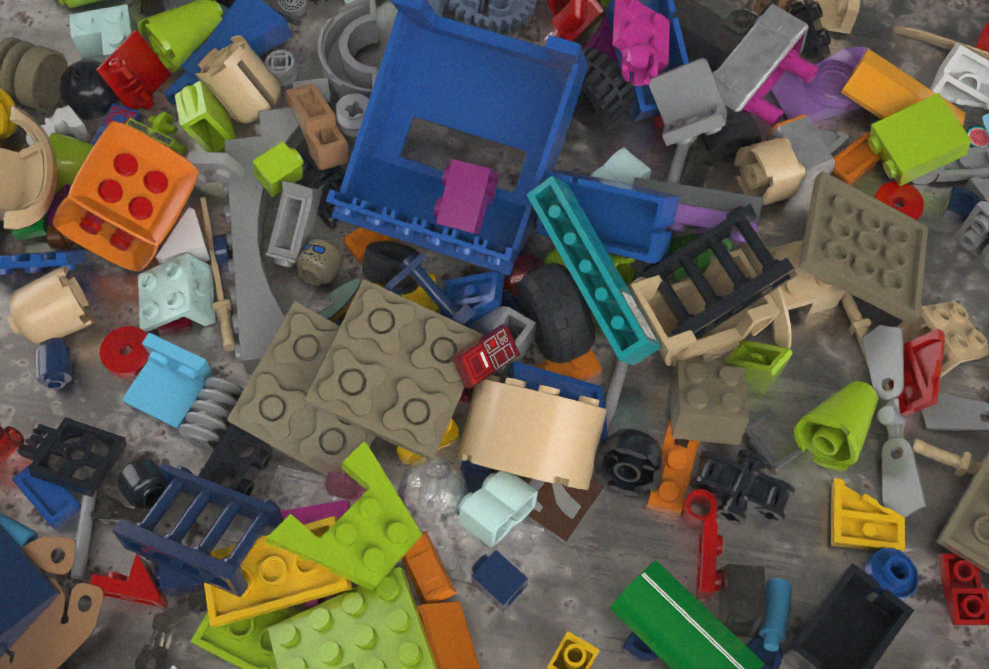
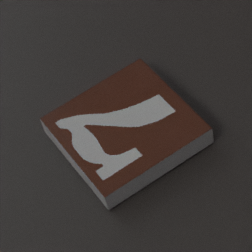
M527 478L525 482L536 489L538 494L535 507L525 518L566 545L603 492L604 486L591 479L589 489L583 490L567 487L560 483H549Z

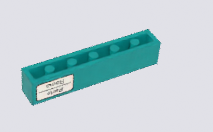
M552 175L526 194L619 361L636 365L662 348L569 185Z

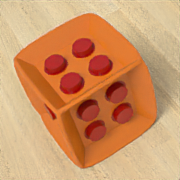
M113 121L101 134L80 168L68 196L61 202L55 213L53 225L64 236L87 250L118 266L140 272L153 259L158 245L166 237L194 188L199 176V170L182 155L131 126Z

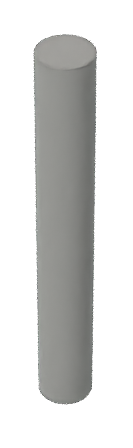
M86 475L85 479L91 478L92 475ZM97 491L93 497L82 495L75 542L74 564L70 575L73 579H85Z

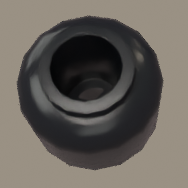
M140 458L127 463L118 476L117 485L120 492L129 504L137 509H151L168 486L159 470L160 466L150 458Z

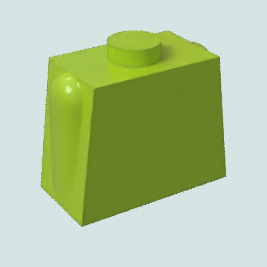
M198 81L193 85L185 86L179 93L175 94L180 127L206 152L225 153V140L237 138L228 112L201 81Z

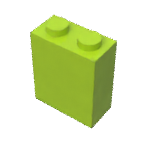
M940 93L872 124L868 138V145L875 155L879 154L883 161L885 173L890 179L894 178L899 187L966 156L971 144L970 137Z

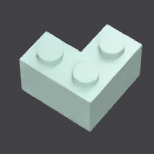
M128 4L69 14L71 37L82 59L104 55L106 60L134 30H137Z

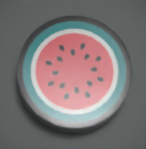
M973 125L966 129V133L971 139L969 148L989 146V137L985 126Z

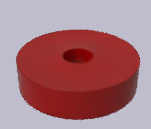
M896 181L885 183L877 190L873 197L917 221L924 210L922 195L915 187L908 183L900 187ZM894 203L899 204L901 207L895 206Z
M123 326L110 332L102 341L99 351L101 362L112 375L119 378L138 376L149 360V354L142 344L148 334L134 326ZM132 349L130 354L123 355L125 350Z

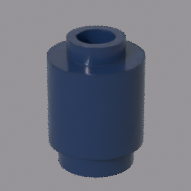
M50 338L41 342L39 348L36 349L37 382L44 385L45 388L59 389L72 379L70 348L63 339Z

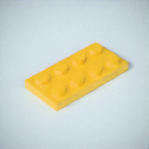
M332 516L305 524L304 526L315 536L321 538L339 518ZM269 535L258 538L240 565L242 568L241 573L248 584L241 598L204 582L209 623L212 627H219L351 590V581L329 572V568L311 560L304 561L293 552L281 547L277 549L270 546L266 542ZM236 545L212 551L210 554L219 560H222L224 557L228 558Z

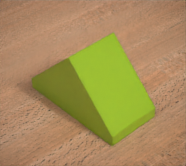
M742 340L740 346L736 347L724 360V364L726 366L744 368L745 381L764 394L783 372L793 353L790 348Z

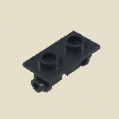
M804 0L805 4L802 2L792 4L790 14L808 25L802 55L806 56L807 60L818 57V51L830 55L828 45L831 44V38L827 29L822 26L820 18L823 17V11L818 1Z

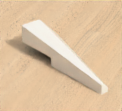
M956 42L939 67L930 90L940 93L949 102L989 110V60Z

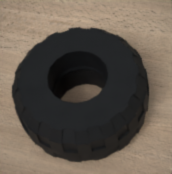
M550 263L525 273L517 285L518 297L524 316L536 322L534 341L540 352L550 362L559 364L574 360L588 353L595 341V327L587 302L568 268H565L564 265Z

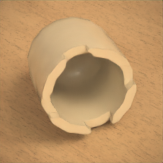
M62 266L34 280L13 293L9 307L12 316L7 317V320L16 335L22 333L28 341L40 344L50 338H62L95 324L94 315L87 316L84 307L89 305V302L76 278L68 279L66 277L69 272L66 266Z

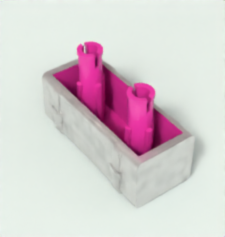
M771 4L765 13L758 17L754 26L717 71L712 73L727 114L734 112L752 113L770 124L771 127H774L780 121L784 110L766 101L764 97L786 70L804 80L807 84L814 79L819 70L818 66L799 56L803 51L808 31V25L774 4Z

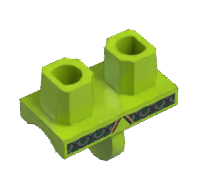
M161 112L157 117L150 115L148 123L153 125L152 128L129 118L126 125L143 132L175 152L184 155L187 147L167 136L169 133L175 135L178 131V127L173 125V116L171 114Z

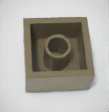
M677 361L670 383L672 438L739 445L749 422L744 368Z

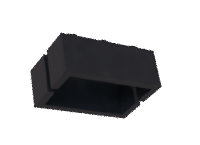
M852 563L840 574L785 648L782 655L798 669H873L914 612V609L888 589H885L876 596L872 602L866 597L874 592L880 583Z

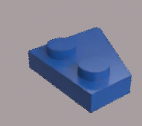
M496 270L445 280L443 292L453 304L458 303L462 308L467 303L476 313L463 324L464 326H470L501 305L505 276ZM440 310V315L443 316L445 313Z

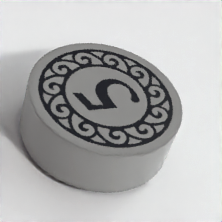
M278 0L281 9L297 17L302 16L308 8L307 0Z

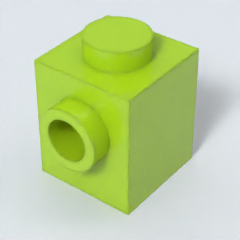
M282 141L252 161L253 175L273 198L283 191L282 181L295 183L303 178L302 164L304 162L296 149H290Z

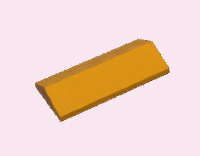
M868 48L863 53L841 90L842 94L880 119L891 116L937 94ZM944 99L963 127L966 113Z

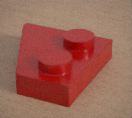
M940 329L931 331L903 344L904 387L901 394L897 397L902 415L908 416L937 404L945 341L944 331ZM890 381L891 387L893 389L894 381Z

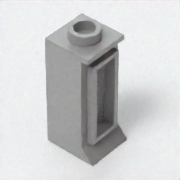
M282 181L283 191L268 252L265 255L274 257L275 264L293 268L297 257L311 239L322 190Z

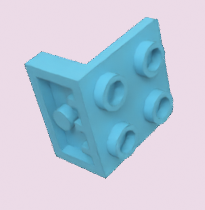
M148 333L142 344L149 354V360L123 397V401L125 404L175 429H179L180 425L185 422L187 413L192 411L191 406L193 402L199 400V391L206 389L204 382L207 378L213 377L214 374L206 359Z

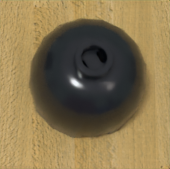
M83 59L74 62L65 69L60 80L59 90L65 106L69 105L75 114L80 115L85 120L102 118L106 116L113 103L121 102L96 71L102 62L94 59Z
M622 429L604 440L595 458L594 468L597 475L601 472L603 477L609 481L607 486L610 489L625 495L640 496L642 491L652 489L654 492L657 490L664 474L665 458L661 446L652 436L640 430Z

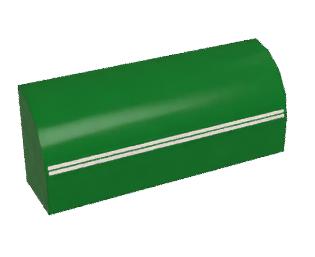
M657 560L653 561L609 607L671 669H761L765 664Z

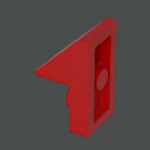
M136 554L129 577L107 571L106 576L92 575L90 584L100 587L104 597L167 609L168 601L160 587L156 586L154 574L148 563L139 554Z

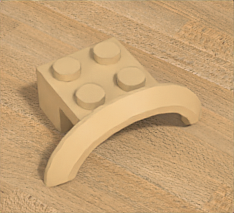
M11 106L10 121L22 127L34 141L33 145L20 152L0 148V220L4 221V229L16 230L32 225L45 215L54 199L58 178L56 157L47 133L29 113L16 106Z
M804 240L768 249L774 259L782 261L787 257L797 274L796 277L769 293L780 310L778 316L771 322L772 338L780 347H791L792 334L788 310L804 306L808 315L833 308L838 305L845 293L843 289L799 267ZM739 243L736 250L742 249L757 275L763 273L761 271L763 266L747 243Z

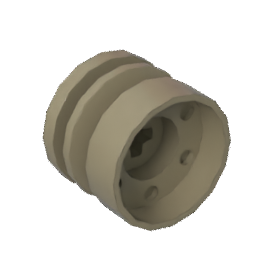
M15 37L4 38L0 42V88L6 91L15 103H21L43 112L50 111L57 106L62 99L59 90L61 76L68 67L65 56L56 50L40 45L36 46Z

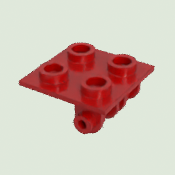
M134 30L96 69L127 108L138 110L139 108L151 109L155 104L153 102V93L171 75L137 30Z

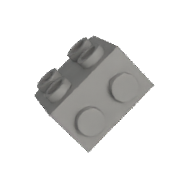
M700 58L658 74L656 78H651L649 87L665 124L662 136L666 146L674 143L676 145L686 144L694 136L705 133V135L714 134L723 128L722 126L726 125L727 110L706 59Z

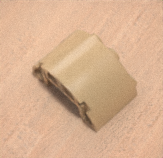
M742 249L729 252L746 278L752 280L758 276ZM714 255L704 276L716 295L724 298L734 291L733 287L735 285ZM657 275L648 279L641 277L631 282L628 286L629 291L662 346L658 351L667 366L672 364L674 368L677 361L705 363L740 346L739 341L744 340L749 332L755 336L780 313L770 294L698 339L695 338L691 330L674 336L672 330L677 328L678 320L657 289L662 281L660 276ZM689 276L671 285L689 314L695 316L705 310L706 302Z
M490 375L474 386L457 455L458 459L468 460L473 464L549 483H560L567 487L583 490L589 489L594 461L607 412L606 409L598 407L600 400L579 396L578 401L560 397V390L540 385L539 390L535 391L526 389L527 382L506 377L504 384L500 383L501 377Z

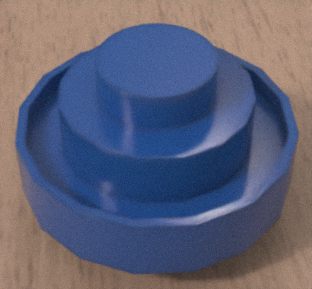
M883 548L871 555L866 562L865 573L880 583L874 591L876 594L879 595L885 589H888L899 599L904 600L915 593L919 583L918 572L911 559L902 551L894 548Z

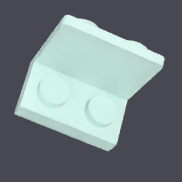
M185 253L139 274L140 329L148 332L183 316L204 326L216 322L215 310L212 305L214 302L212 266Z

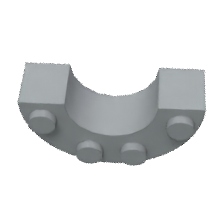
M355 0L341 7V12L333 19L331 17L328 18L318 38V54L323 77H328L331 93L338 100L352 93L362 94L370 99L378 74V67L365 66L353 58L361 48L368 44L379 42V20L376 0Z

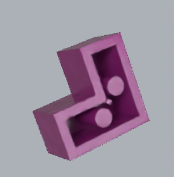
M452 159L451 165L445 167L442 177V185H445L443 197L437 199L434 209V216L437 217L436 224L480 234L487 204H493L500 174L487 167Z

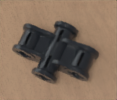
M301 151L299 154L304 162L302 164L303 178L295 183L322 190L317 215L327 227L334 229L337 227L336 223L340 220L332 218L335 205L326 202L330 189L340 192V186L346 172L340 165L328 168L323 172V170H319L308 153ZM295 199L293 212L298 217L302 201Z
M740 450L737 455L739 460L737 463L715 452H701L699 457L701 461L696 476L691 477L689 485L695 490H707L716 499L723 501L722 505L717 506V515L720 518L733 524L743 525L747 520L745 515L747 511L773 523L784 522L786 515L783 512L788 498L794 495L795 489L783 480L761 473V470L765 469L768 464V460L764 456L751 450ZM709 470L712 471L710 477L707 476Z

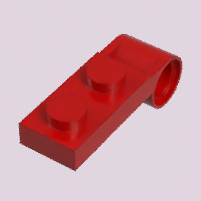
M697 489L688 494L683 504L681 519L689 528L699 530L695 598L697 600L710 601L715 591H720L722 571L716 569L717 556L722 555L723 535H718L716 499L709 491ZM695 503L702 505L706 509L707 514H695L691 510L690 505Z

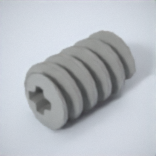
M355 93L345 95L336 104L337 125L347 141L348 156L350 157L369 102L368 97Z
M222 377L206 379L204 382L206 389H201L198 393L200 400L194 401L191 406L194 412H188L185 416L188 424H181L178 429L179 433L187 441L208 451H214L209 445L210 441L219 442L221 440V437L215 433L216 429L224 431L228 429V426L221 420L222 418L229 417L231 411L228 410V407L236 405L237 400L234 396H241L244 391L236 383Z

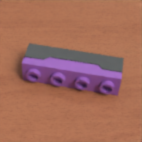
M634 177L633 186L679 196L674 225L667 226L666 230L684 233L685 228L697 230V235L701 236L726 220V215L739 206L744 208L751 204L757 218L750 222L756 233L758 231L757 227L759 225L763 197ZM739 230L730 235L728 239L733 242L747 243Z

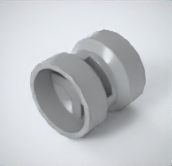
M276 50L266 57L265 65L280 82L282 91L292 89V82L299 80L293 55L286 50Z

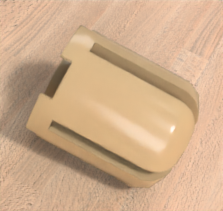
M237 35L230 38L233 42L231 45L219 51L216 47L210 51L198 64L202 69L201 72L195 74L234 120L240 123H251L260 119L259 111L270 110L271 107L276 106L282 89L280 82L243 36Z

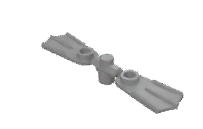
M879 325L872 332L863 336L862 341L873 389L879 398L888 400L884 401L885 407H882L877 414L879 422L887 426L889 438L882 448L883 507L891 508L905 518H908L914 512L926 507V502L912 446L907 440L902 438V428L906 425V418L900 413L897 397L901 394L904 387L903 330L900 327ZM894 381L893 389L886 391L887 383ZM898 448H902L903 455L901 458L895 459V451Z
M938 393L937 404L920 410L926 429L989 432V422H984L981 419L983 415L989 416V403Z

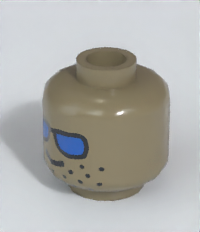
M313 238L306 243L297 257L296 266L299 270V276L307 283L315 286L328 284L342 266L343 256L335 241L329 238Z

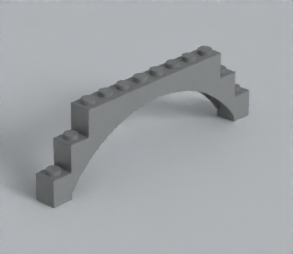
M328 77L292 82L293 88L314 83L333 111ZM291 107L259 111L260 123L255 124L256 137L225 140V153L245 167L243 178L223 183L225 197H229V204L224 206L227 223H231V231L226 232L229 250H233V258L228 259L231 277H235V286L230 287L232 303L237 305L238 313L232 316L234 332L239 334L240 343L235 344V356L237 363L243 364L247 374L254 373L285 319V315L280 310L268 285L263 258V232L271 195L253 175L252 161L282 141L290 149L294 148L297 150L306 140Z

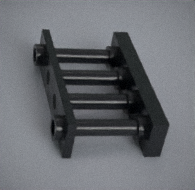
M751 204L744 208L739 206L726 215V220L663 261L650 263L643 269V274L638 276V278L645 277L648 279L659 275L662 279L657 289L678 320L677 328L672 330L674 336L691 330L695 338L698 339L797 276L794 267L787 257L782 261L773 258L750 224V222L757 218ZM738 230L763 266L761 270L763 273L752 280L744 276L722 243L724 239ZM709 249L712 250L735 285L733 287L734 291L724 298L716 295L694 261L696 257ZM681 267L684 268L706 302L705 310L695 316L688 313L666 279L667 276Z

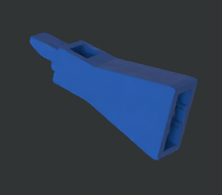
M236 0L208 40L181 66L185 73L163 93L167 101L171 105L176 104L175 94L179 93L185 86L201 81L195 74L200 73L202 70L198 64L215 47L219 51L233 43L230 39L231 37L243 36L259 57L292 37V33L286 19L262 0Z

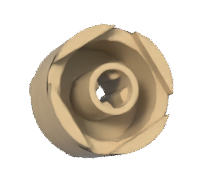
M787 137L774 138L742 147L738 150L735 157V166L740 165V175L736 176V181L741 194L763 197L762 206L793 197L799 189L800 180L805 178V167L797 160L791 148L790 140Z

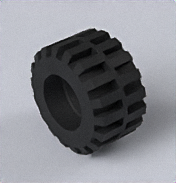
M585 48L583 52L588 63V70L580 90L573 117L588 128L603 131L609 128L633 104L634 91L631 88L630 80L628 82L624 80L621 68L615 61L597 49Z

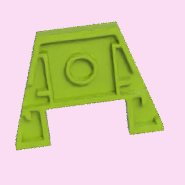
M363 441L342 462L340 467L366 490L350 509L321 538L315 536L290 514L267 537L266 542L277 549L281 547L293 552L304 561L311 560L329 568V572L373 591L416 544L422 533L371 449Z

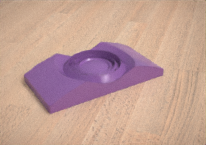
M870 48L842 49L824 60L812 63L818 66L819 70L809 84L786 70L769 91L777 107L784 110L783 118L785 121L806 114L810 122L814 123L862 107L842 94L841 90L865 50Z

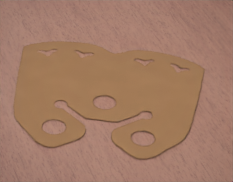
M45 536L28 543L22 549L43 571L64 575L71 570L74 564L76 543L68 537ZM56 548H62L65 552V557L60 563H54L51 559V554ZM47 577L61 593L9 648L10 651L16 652L13 662H10V655L7 652L0 658V668H59L86 641L95 629L103 602L102 589L87 583L77 584L72 589L67 613L69 620L66 624H62L61 617L64 613L66 596L57 580ZM87 595L91 598L92 605L88 611L83 612L78 608V601L82 596Z

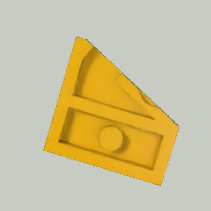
M834 478L831 482V546L869 551L894 548L904 552L905 517L891 508L882 507L877 500L869 495L864 494L862 496L844 485L846 482L842 479Z

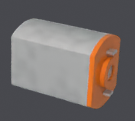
M806 114L778 123L768 133L766 141L787 137L790 140L791 148L797 160L804 165L806 174L805 178L800 180L799 189L814 184L815 177L821 171L828 174L833 171L835 161Z

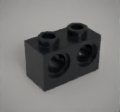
M231 423L198 477L221 485L226 477L236 476L234 483L227 486V488L250 496L255 486L254 480L260 470L264 471L269 466L273 450L270 444ZM244 448H254L249 456L239 457L240 452Z

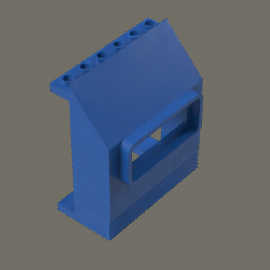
M391 0L390 2L398 12L340 192L330 189L326 202L335 205L332 218L493 271L498 270L502 274L510 276L539 217L526 194L545 181L546 171L555 170L588 70V63L581 44L549 35L545 47L438 16L427 0ZM414 118L445 126L527 153L515 191L509 192L496 188L493 204H487L480 234L436 224L437 217L434 216V209L437 199L443 197L445 185H442V177L444 171L402 158L403 149Z

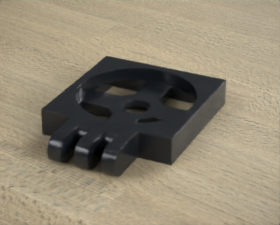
M65 417L57 429L37 424L33 429L34 434L28 435L25 439L26 444H22L17 452L22 457L33 460L28 467L30 476L93 497L126 448L127 442L123 436ZM81 437L79 442H74L71 444L64 443L69 439ZM97 440L102 441L107 446L109 451L106 456L92 452L91 449ZM76 451L85 453V456L80 460L71 458L72 454ZM51 454L63 457L65 460L57 472L49 469ZM86 465L96 469L91 478L80 480L72 477L78 467Z

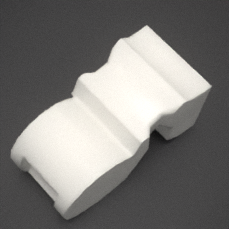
M69 105L63 108H56L54 115L50 118H45L46 124L41 125L48 137L51 133H60L63 135H73L75 139L84 142L92 140L85 125ZM27 133L26 141L31 146L34 144V141Z

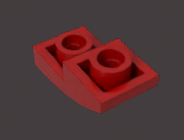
M939 554L938 561L943 593L952 625H989L987 588H981L980 569L956 554Z

